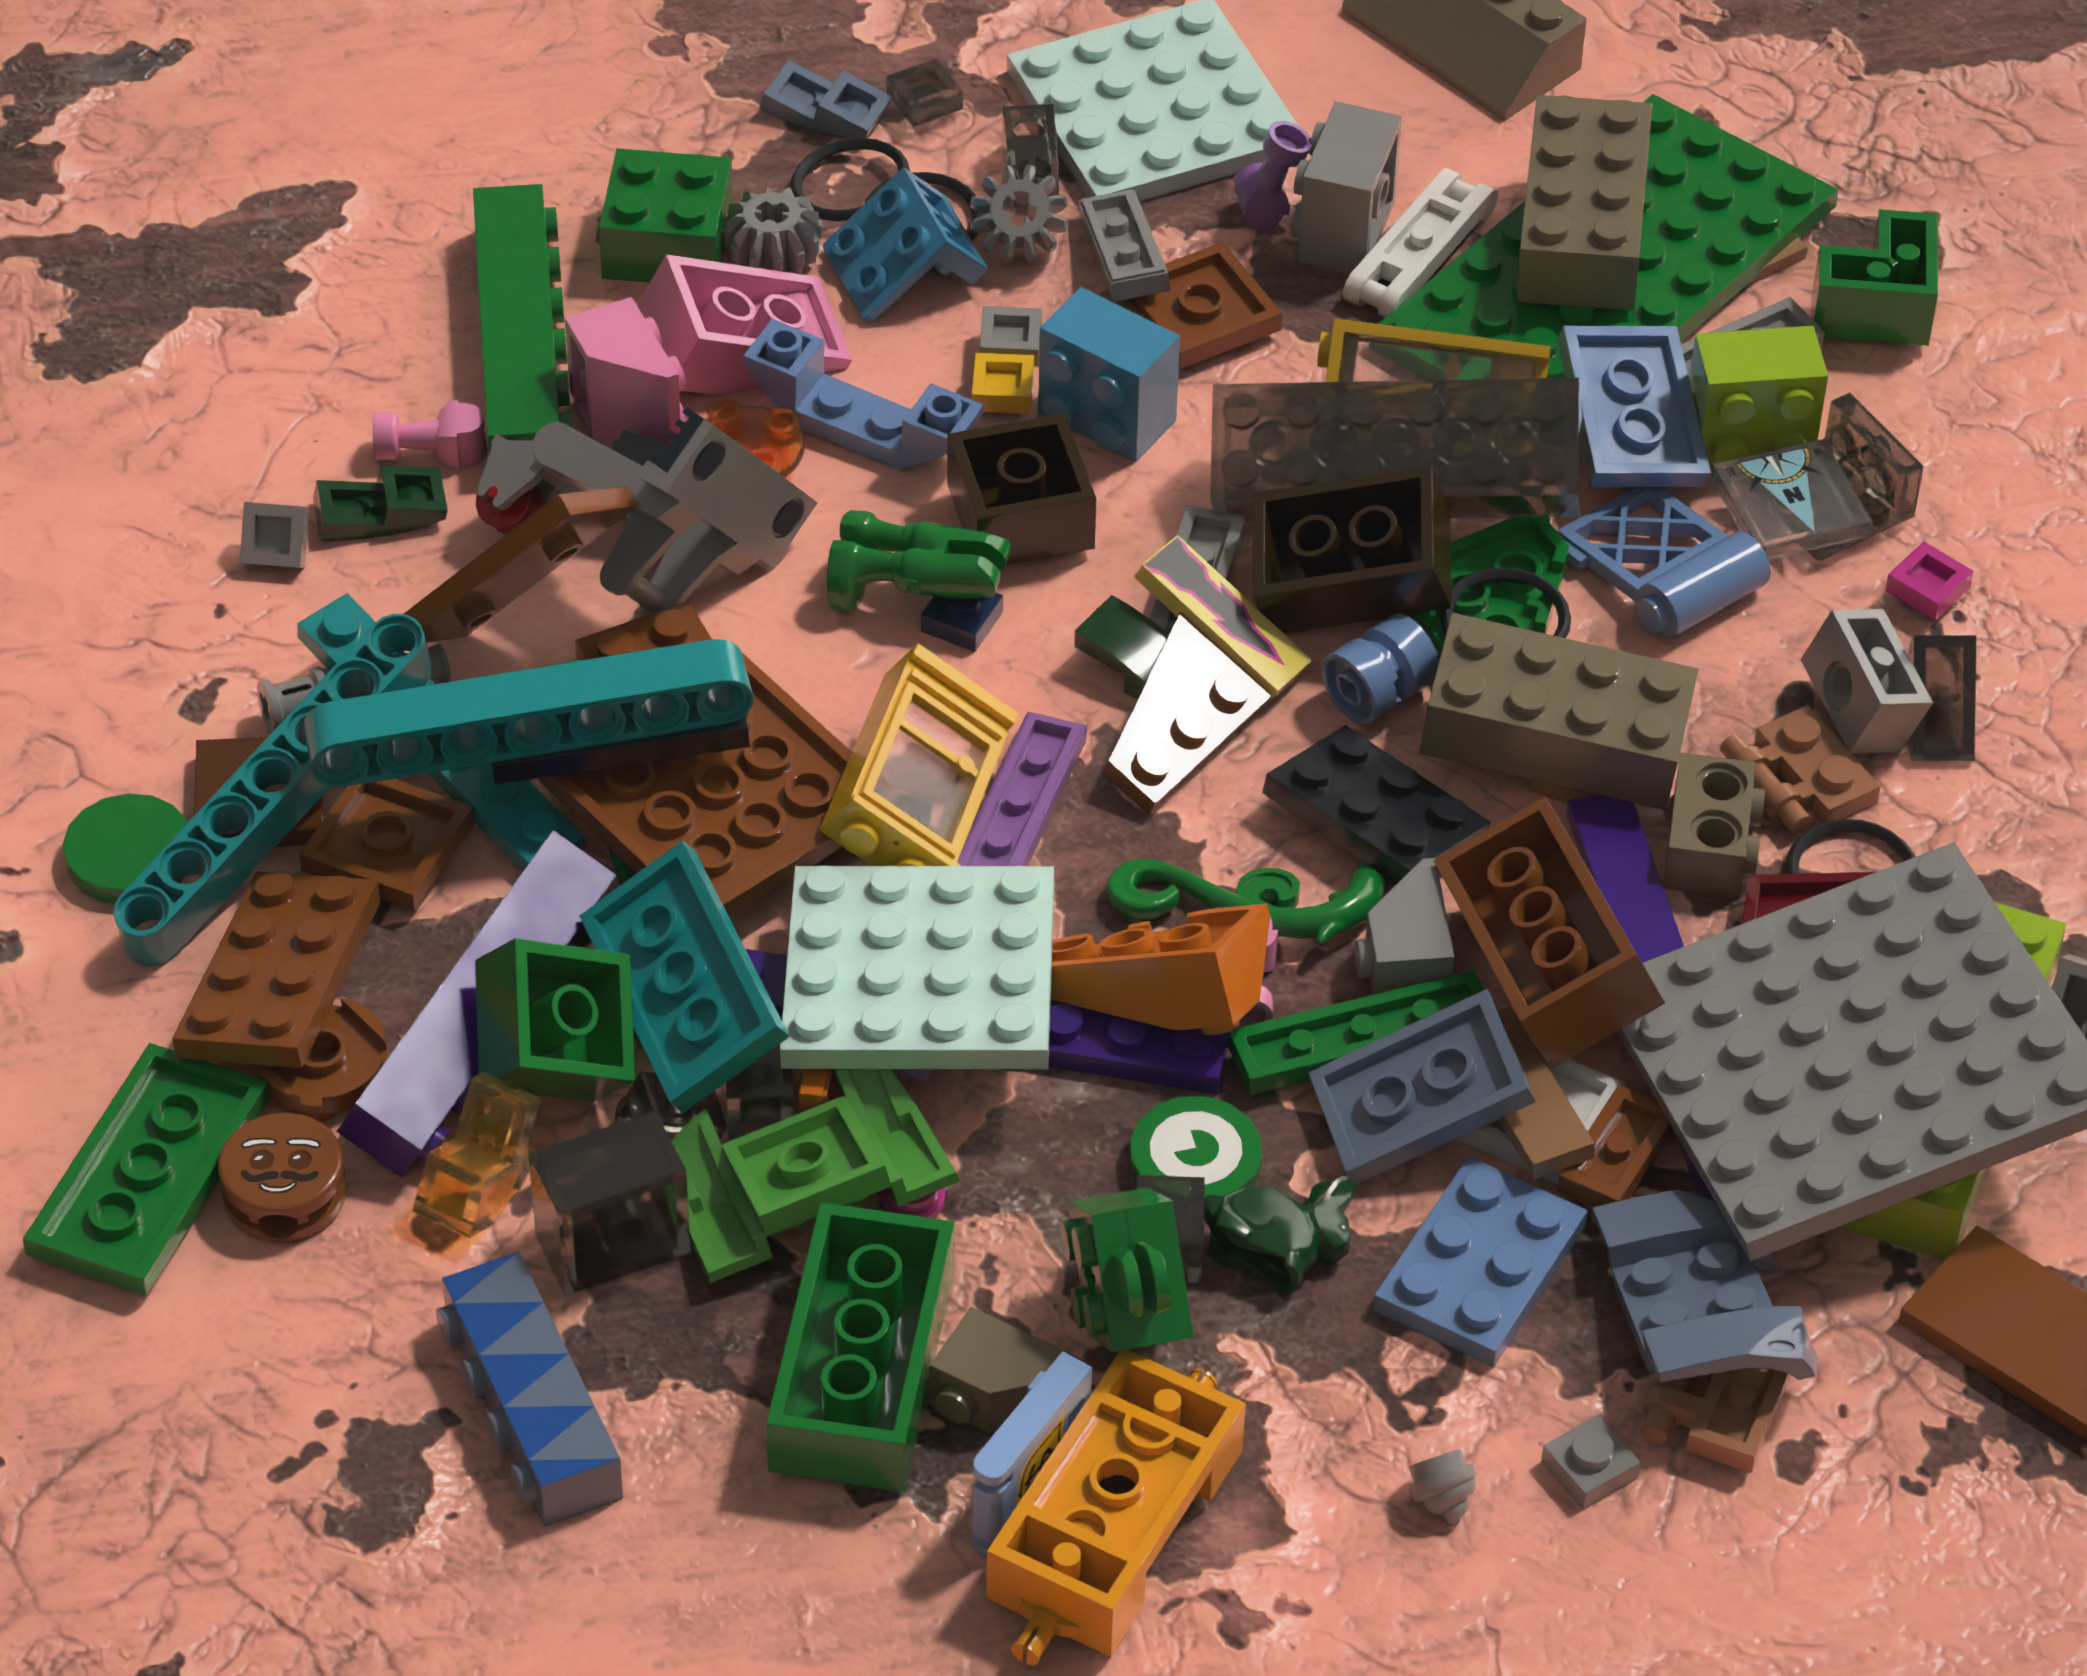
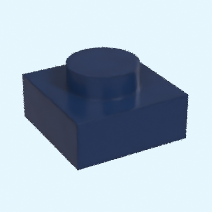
M995 593L994 598L953 599L933 596L921 613V632L976 652L1003 613V595Z

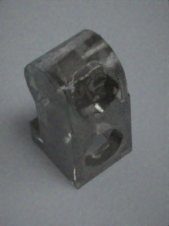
M1054 104L1002 106L1001 145L1005 165H1011L1016 180H1023L1024 169L1027 165L1035 166L1036 171L1033 183L1038 185L1044 178L1053 176L1056 179V186L1047 197L1059 195ZM1031 121L1044 127V134L1017 136L1013 130L1018 124ZM1015 203L1014 209H1027V205Z

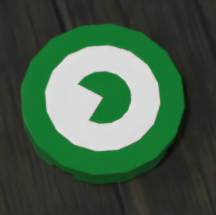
M1207 1096L1177 1097L1155 1105L1138 1120L1130 1138V1167L1135 1174V1182L1140 1189L1149 1188L1171 1199L1174 1211L1186 1215L1201 1214L1200 1206L1207 1195L1225 1197L1245 1186H1255L1262 1168L1261 1136L1250 1118L1230 1103Z

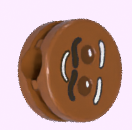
M274 1113L255 1118L233 1132L225 1142L219 1155L218 1174L225 1211L230 1220L241 1231L252 1237L270 1242H290L307 1238L327 1227L337 1217L344 1205L347 1184L342 1149L333 1132L316 1119L295 1113Z

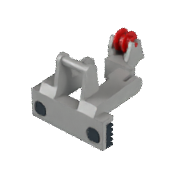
M686 407L683 411L689 417L686 423L678 419L675 425L681 428L679 433L676 434L670 430L667 435L673 440L671 445L669 446L662 442L659 448L665 451L662 458L657 454H654L651 458L666 469L668 473L649 460L641 466L560 422H551L543 426L536 433L533 441L506 440L499 434H496L491 441L492 447L477 488L476 509L479 517L485 524L494 527L499 533L506 535L559 494L620 486L628 487L639 506L622 518L626 521L625 526L609 558L600 571V582L605 590L617 596L626 595L638 603L646 616L683 603L717 566L737 575L758 561L774 568L818 502L715 425ZM664 554L651 582L643 578L642 576Z

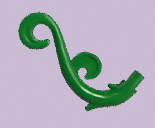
M1140 858L1128 861L1115 868L1107 880V899L1112 908L1123 916L1148 920L1163 916L1178 904V888L1211 909L1267 904L1273 924L1272 930H1278V937L1316 938V943L1322 945L1331 937L1348 932L1367 921L1368 912L1384 896L1386 880L1380 872L1359 859L1357 870L1350 875L1345 889L1331 893L1328 897V902L1316 906L1295 908L1299 903L1300 881L1293 873L1279 868H1262L1249 871L1240 878L1235 894L1182 868L1155 859ZM1148 882H1168L1172 884L1167 889L1156 893L1143 892L1136 888L1137 885ZM1266 902H1274L1277 906L1271 905Z

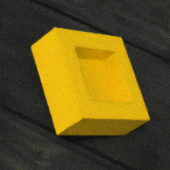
M975 353L972 400L984 404V412L1031 414L1034 355Z

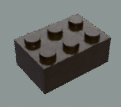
M1433 466L1253 493V598L1260 612L1285 634L1385 619L1391 614L1397 613L1411 615L1451 609L1450 503Z

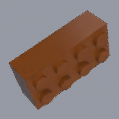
M1546 796L1434 860L1515 1012L1550 1069L1665 1004Z

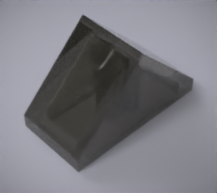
M1912 635L1908 656L1933 704L1908 740L1910 760L1975 761L1976 635Z

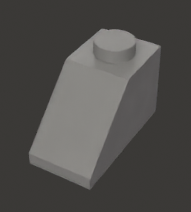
M1436 858L1422 859L1368 912L1366 939L1355 941V963L1358 978H1369L1372 995L1453 975L1455 956L1438 868L1434 862Z

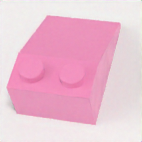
M666 255L637 304L644 318L652 317L656 322L662 339V348L668 357L674 355L679 360L686 381L684 392L721 396L761 387L743 365V355L771 319L825 340L824 373L847 369L852 362V357L819 277Z

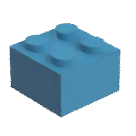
M1080 287L1040 327L1038 413L1045 417L1065 413L1071 430L1097 442L1107 450L1114 451L1137 462L1176 422L1180 335Z

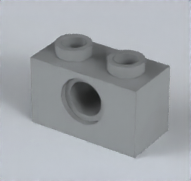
M1884 609L1831 610L1800 659L1838 734L1851 754L1901 752L1933 704Z

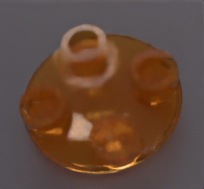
M733 399L718 400L708 407L707 421L715 425L784 478L791 474L801 462L805 451V440L800 429L799 417L793 410L787 408L774 410L762 406H742Z

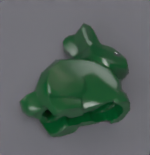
M1341 1176L1333 1182H1319L1312 1187L1307 1206L1302 1205L1274 1186H1245L1225 1197L1207 1195L1200 1206V1212L1210 1229L1209 1256L1221 1265L1232 1269L1243 1266L1263 1279L1275 1283L1278 1291L1284 1294H1292L1300 1285L1304 1275L1310 1271L1317 1260L1336 1264L1349 1253L1351 1237L1349 1222L1344 1211L1352 1201L1356 1185L1348 1176Z

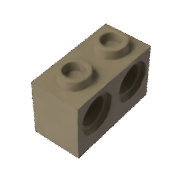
M1680 753L1663 881L1664 889L1739 899L1743 873L1756 874L1760 837L1748 835L1749 826H1761L1765 789L1753 788L1756 762Z

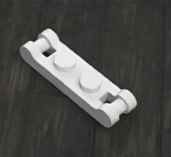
M1448 168L1442 169L1351 272L1343 289L1344 300L1357 306H1363L1365 303L1378 308L1380 316L1384 318L1428 281L1479 221H1486L1495 208L1498 191L1482 183L1476 186L1463 182L1462 174ZM1380 278L1390 281L1391 284L1387 287L1378 283Z

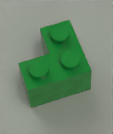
M1879 209L1872 249L1828 245L1819 246L1812 290L1811 318L1825 332L1824 338L1929 346L1938 298V214Z

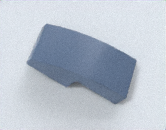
M788 59L763 94L759 109L779 119L812 131L846 138H867L890 105L893 96L845 71H842L833 83Z

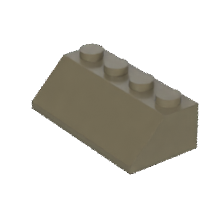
M1344 0L1342 3V12L1504 121L1534 102L1537 95H1544L1581 69L1587 18L1560 0Z

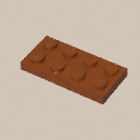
M256 871L172 1038L177 1059L302 1068L381 903L382 897L378 880L349 878L346 876L290 874L281 871Z

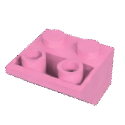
M632 297L565 317L570 403L590 438L603 445L612 447L615 439L619 440L623 429L671 445L673 440L667 436L670 430L676 434L679 433L681 428L675 425L678 419L685 423L687 421L679 399V392L686 389V381L677 357L674 355L668 357L663 350L661 335L652 317L644 318Z

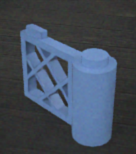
M1633 487L1557 530L1569 545L1568 562L1578 570L1588 566L1637 603V614L1643 626L1651 633H1657L1665 639H1673L1763 587L1769 582L1771 575L1766 553L1751 535L1743 531H1737L1728 536L1661 487ZM1646 504L1651 505L1663 514V518L1628 517V514ZM1593 534L1618 535L1617 544L1590 543L1586 538ZM1626 535L1661 536V545H1625ZM1669 537H1692L1701 542L1694 547L1668 546ZM1623 563L1659 564V566L1638 578L1624 568Z

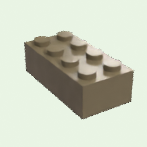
M1566 95L1536 96L1520 244L1517 302L1635 311L1652 103L1631 102L1629 100L1575 98Z
M1452 613L1428 703L1419 754L1666 810L1699 669Z

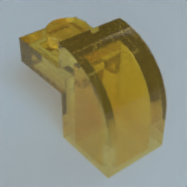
M486 1072L471 1078L455 1138L428 1152L412 1212L468 1239L493 1225L520 1191L534 1161L537 1150L529 1147L528 1143L541 1098Z

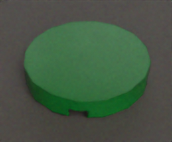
M127 793L103 798L83 809L68 825L63 841V850L69 878L82 893L102 902L116 903L123 891L188 823L187 819L174 805L155 796Z

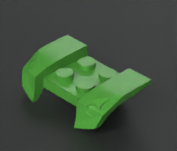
M833 1069L842 1095L841 1097L722 1145L705 1108L691 1119L668 1143L665 1148L669 1188L684 1232L709 1283L773 1258L766 1237L783 1230L797 1228L807 1220L817 1217L820 1202L837 1205L855 1204L865 1200L871 1194L888 1188L899 1207L960 1182L954 1167L915 1101L892 1069Z

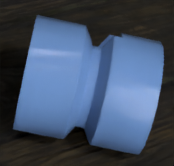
M1397 613L1391 614L1366 630L1361 638L1352 639L1327 655L1322 661L1321 674L1325 688L1338 709L1351 721L1360 725H1369L1395 709L1401 700L1410 699L1432 685L1437 673L1439 659L1431 639L1422 627L1410 617Z

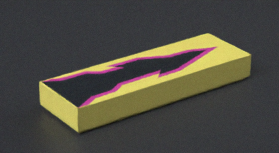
M1178 535L1143 563L1134 576L1176 617H1178L1180 612L1183 613L1272 695L1268 700L1269 703L1297 679L1312 662L1309 656Z

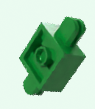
M1149 1188L1068 1201L1070 1219L1060 1222V1232L1067 1261H1077L1080 1287L1071 1288V1303L1078 1329L1087 1328L1088 1336L1111 1352L1194 1338L1173 1201Z

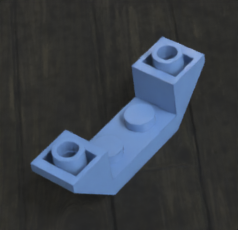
M771 319L743 355V365L795 428L897 470H903L946 455L947 434L972 430L984 413V404L930 383L912 409L824 374L825 340L775 319Z

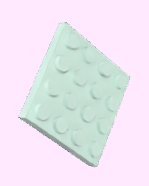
M1214 0L1192 2L1007 54V72L1086 198L1132 189L1135 190L1140 202L1234 175L1247 165L1263 163L1267 155L1263 150V140L1271 124L1277 121H1287L1298 125Z
M795 866L782 1022L790 1037L780 1043L781 1069H1048L1055 889L1054 866Z

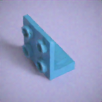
M904 167L823 244L825 253L861 316L869 322H874L933 266L945 276L953 272L972 285L989 270L946 196Z

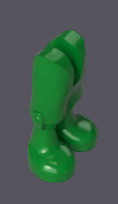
M850 510L843 515L840 522L841 540H833L829 551L826 576L829 605L835 611L850 612L860 605L865 594L866 585L879 581H893L896 588L912 594L953 599L994 598L1001 580L1000 572L1004 570L1012 545L1007 539L977 530L940 525L926 521L901 526L879 520L873 513L868 511Z

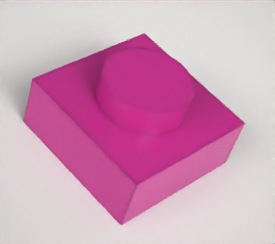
M1923 541L1888 574L1885 591L1936 621L1971 588L1974 571Z

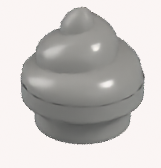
M1457 1449L1408 1466L1414 1482L1407 1485L1411 1498L1417 1503H1423L1425 1509L1430 1513L1442 1515L1448 1523L1453 1525L1459 1524L1460 1518L1468 1509V1497L1474 1492L1477 1484L1475 1478L1477 1472L1474 1464L1466 1465L1462 1450Z

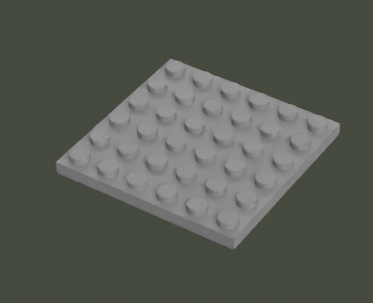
M1955 842L1643 962L1665 1004L1617 1031L1749 1261L2087 1129V1040Z

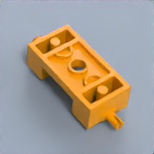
M1130 1350L1119 1351L988 1548L986 1599L1024 1616L1029 1621L1018 1640L1011 1647L1013 1655L1019 1661L1023 1662L1027 1655L1026 1664L1031 1666L1037 1665L1041 1655L1055 1635L1069 1637L1109 1657L1117 1649L1145 1604V1584L1148 1569L1195 1496L1197 1495L1211 1501L1243 1451L1246 1403L1216 1390L1217 1381L1209 1372H1206L1202 1378L1203 1369L1195 1368L1187 1377ZM1122 1475L1130 1478L1136 1486L1127 1493L1113 1494L1102 1489L1099 1482L1104 1478Z

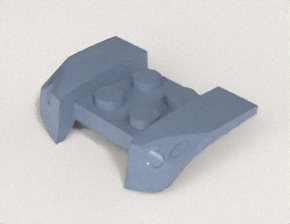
M1677 1189L1593 1207L1594 1219L1607 1249L1614 1288L1648 1373L1656 1371L1660 1382L1745 1368L1775 1369L1788 1373L1797 1380L1816 1376L1817 1353L1809 1341L1802 1307L1773 1306L1757 1269L1768 1274L1780 1271L1773 1259L1772 1253L1749 1261L1712 1196Z

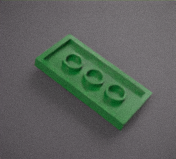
M149 1042L23 1237L25 1254L147 1296L218 1183V1160L225 1142L239 1127L258 1118L269 1101L268 1081L207 1061L177 1059L174 1050Z

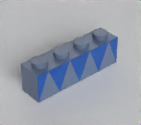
M518 1251L443 1277L445 1306L436 1309L441 1333L449 1348L459 1345L465 1359L460 1360V1366L465 1384L473 1399L483 1396L490 1411L485 1412V1420L490 1437L497 1451L500 1452L508 1449L515 1464L510 1465V1473L522 1504L534 1502L544 1526H548L623 1499L620 1457L520 1252Z

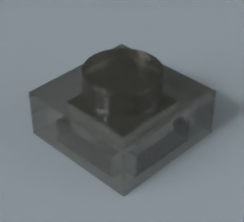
M937 58L886 76L887 94L893 96L892 101L913 127L963 109V91Z

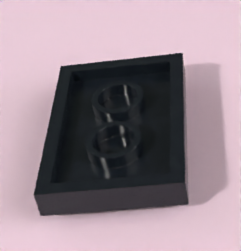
M1346 725L1268 772L1262 791L1264 795L1396 884L1422 859L1439 858L1489 829L1491 823L1466 806L1464 802L1451 796L1418 774L1413 768L1403 764L1371 743L1365 736L1356 733Z

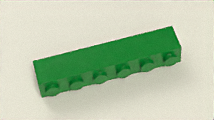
M543 184L473 188L489 453L492 447L491 441L496 434H499L506 440L533 441L536 433L543 426L551 422H560L572 428L571 412L559 413V407L570 406L568 370L556 371V365L567 364L565 328L553 329V323H564L562 287L550 288V283L561 282L559 247L547 248V242H558L556 207H544Z

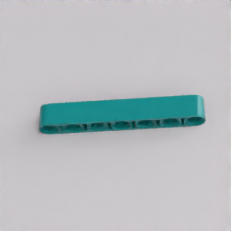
M391 614L375 622L123 891L114 905L113 915L126 953L133 961L142 965L156 966L167 962L175 956L330 788V786L323 785L317 781L310 768L304 721L312 709L330 701L348 699L357 695H373L422 687L427 683L431 676L432 665L422 626L415 618L405 614ZM398 651H410L407 655L399 658L389 657ZM275 784H286V786L279 791L264 792V790L267 789L269 786ZM244 829V832L236 837H222V835L230 830ZM192 874L202 875L196 882L190 884L179 883L186 876ZM149 920L159 921L151 929L136 930L143 922Z
M711 639L330 701L316 706L308 713L304 721V732L310 768L314 778L326 786L347 787L729 724L738 721L749 712L753 705L754 697L741 649L731 641Z

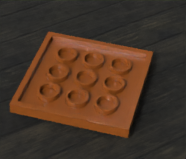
M743 653L754 697L753 705L745 715L750 747L719 753L666 759L657 762L598 769L591 772L539 778V782L636 873L680 841L686 842L696 851L729 917L792 879L795 866H813L843 847L819 831L852 753L850 749ZM879 777L873 791L899 808L900 795Z

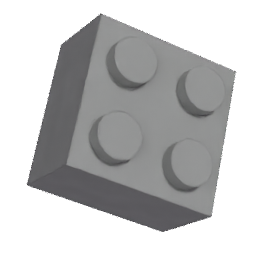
M1334 101L1326 123H1316L1310 142L1312 145L1309 151L1311 159L1310 161L1303 159L1300 161L1294 181V194L1302 195L1301 202L1296 206L1291 225V236L1299 238L1297 262L1351 274L1356 266L1379 242L1395 203L1402 116Z

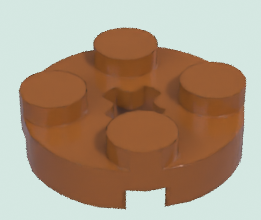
M341 998V1006L332 1004L310 1050L311 1052L317 1049L323 1054L334 1050L336 1053L331 1060L313 1062L309 1053L302 1068L256 1065L258 1078L268 1081L270 1098L274 1102L288 1110L297 1111L298 1114L316 1119L321 1123L331 1119L335 1113L351 1109L388 1059L385 1030L379 1019L362 1004Z

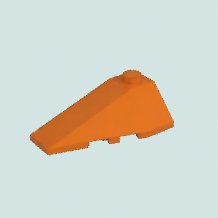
M1257 904L1187 913L1188 924L1154 933L1152 932L1150 921L1130 924L1128 930L1111 934L1098 944H1095L1093 936L1087 933L1054 939L1052 946L1051 1000L1171 1030L1200 1028L1203 1035H1218L1237 1028L1240 1024L1239 1020L1260 1001L1270 922L1268 905Z

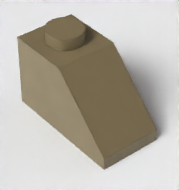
M970 1307L929 1365L930 1406L938 1409L942 1415L955 1423H968L989 1434L994 1433L1027 1395L1029 1384L1040 1371L1046 1372L1062 1351L1091 1366V1362Z

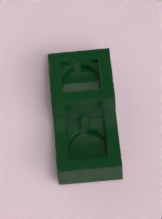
M380 465L377 482L317 480L313 494L320 540H356L404 533L445 520L448 512L440 468Z
M1111 595L1075 630L1074 647L1123 674L1124 693L1138 700L1169 634L1138 610Z

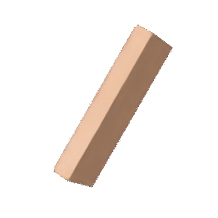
M1511 1006L1500 1009V1015L1536 1102L1500 1118L1498 1121L1532 1178L1535 1180L1594 1159L1595 1143L1513 1009Z

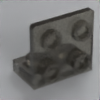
M1849 392L1830 402L1824 444L1809 450L1811 455L1809 467L1822 473L1818 474L1807 471L1815 532L1763 484L1759 482L1750 491L1753 479L1750 478L1748 483V491L1815 560L1822 561L1915 517L1924 466ZM1817 448H1820L1824 455L1815 456L1813 449L1817 450Z

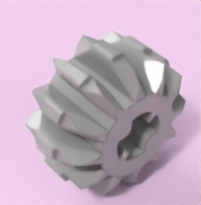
M1011 165L1003 166L1002 180L1004 184L1000 185L994 178L986 176L982 179L981 186L989 197L979 195L973 196L971 199L970 207L976 212L984 214L971 221L972 232H990L982 243V249L987 253L993 251L1000 243L1004 244L1002 260L1008 264L1012 263L1014 259L1015 248H1023L1024 258L1027 263H1034L1036 261L1035 243L1044 250L1053 252L1056 249L1057 242L1050 232L1061 233L1067 229L1068 221L1062 216L1055 214L1067 207L1066 196L1055 195L1047 197L1056 186V179L1053 176H1048L1038 185L1034 184L1036 168L1033 165L1026 166L1023 180L1015 179L1014 170ZM1015 203H1023L1027 205V215L1034 219L1030 222L1025 217L1023 225H1014L1011 223V213L1005 211V209L1008 207L1011 211H1014Z
M766 185L764 192L759 195L744 191L741 202L729 204L725 228L723 229V244L726 247L727 255L731 256L734 265L802 274L805 265L816 263V257L819 253V239L822 238V223L819 220L818 212L814 211V208L811 206L810 198L803 196L795 198L791 187L781 193L772 192Z

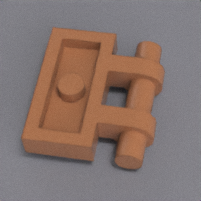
M1809 705L1757 727L1754 741L1755 746H1749L1739 734L1730 735L1720 746V751L1727 759L1756 762L1753 788L1765 789L1763 810L1775 823H1783L1793 835H1800L1811 826L1813 820L1807 813L1810 810L1823 823L1844 819L1878 803L1881 786ZM1780 773L1787 783H1781L1775 774Z
M1745 1368L1661 1382L1659 1386L1651 1388L1643 1405V1414L1646 1418L1640 1434L1647 1442L1661 1445L1666 1442L1671 1428L1679 1425L1688 1427L1690 1432L1688 1434L1686 1451L1752 1473L1791 1375L1775 1369ZM1699 1378L1710 1381L1704 1398L1687 1393L1691 1381Z

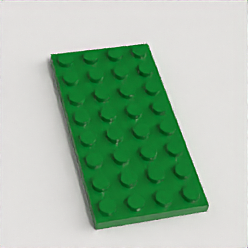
M1652 94L1644 101L1652 103L1635 311L1517 302L1524 201L1378 324L1550 346L1551 352L1538 442L1554 451H1558L1577 434L1557 342L1563 326H1677L1680 342H1682L1762 272L1761 269L1797 237L1800 239L1837 206L1838 189ZM1369 343L1370 349L1445 390L1447 376L1444 373V365L1449 361L1450 354ZM1459 355L1458 362L1461 364L1462 372L1456 377L1454 395L1484 411L1492 359Z

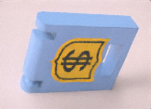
M1062 1351L1046 1372H1039L1027 1387V1395L973 1460V1474L978 1480L973 1485V1547L985 1557H987L988 1548L1091 1395L1092 1367Z

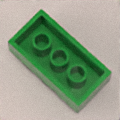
M820 1202L766 1422L768 1472L905 1492L929 1387V1365L936 1356L955 1271V1221Z

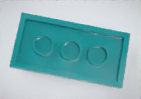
M683 840L579 915L595 949L630 954L633 1028L669 1102L682 1113H685L790 1037L696 851Z

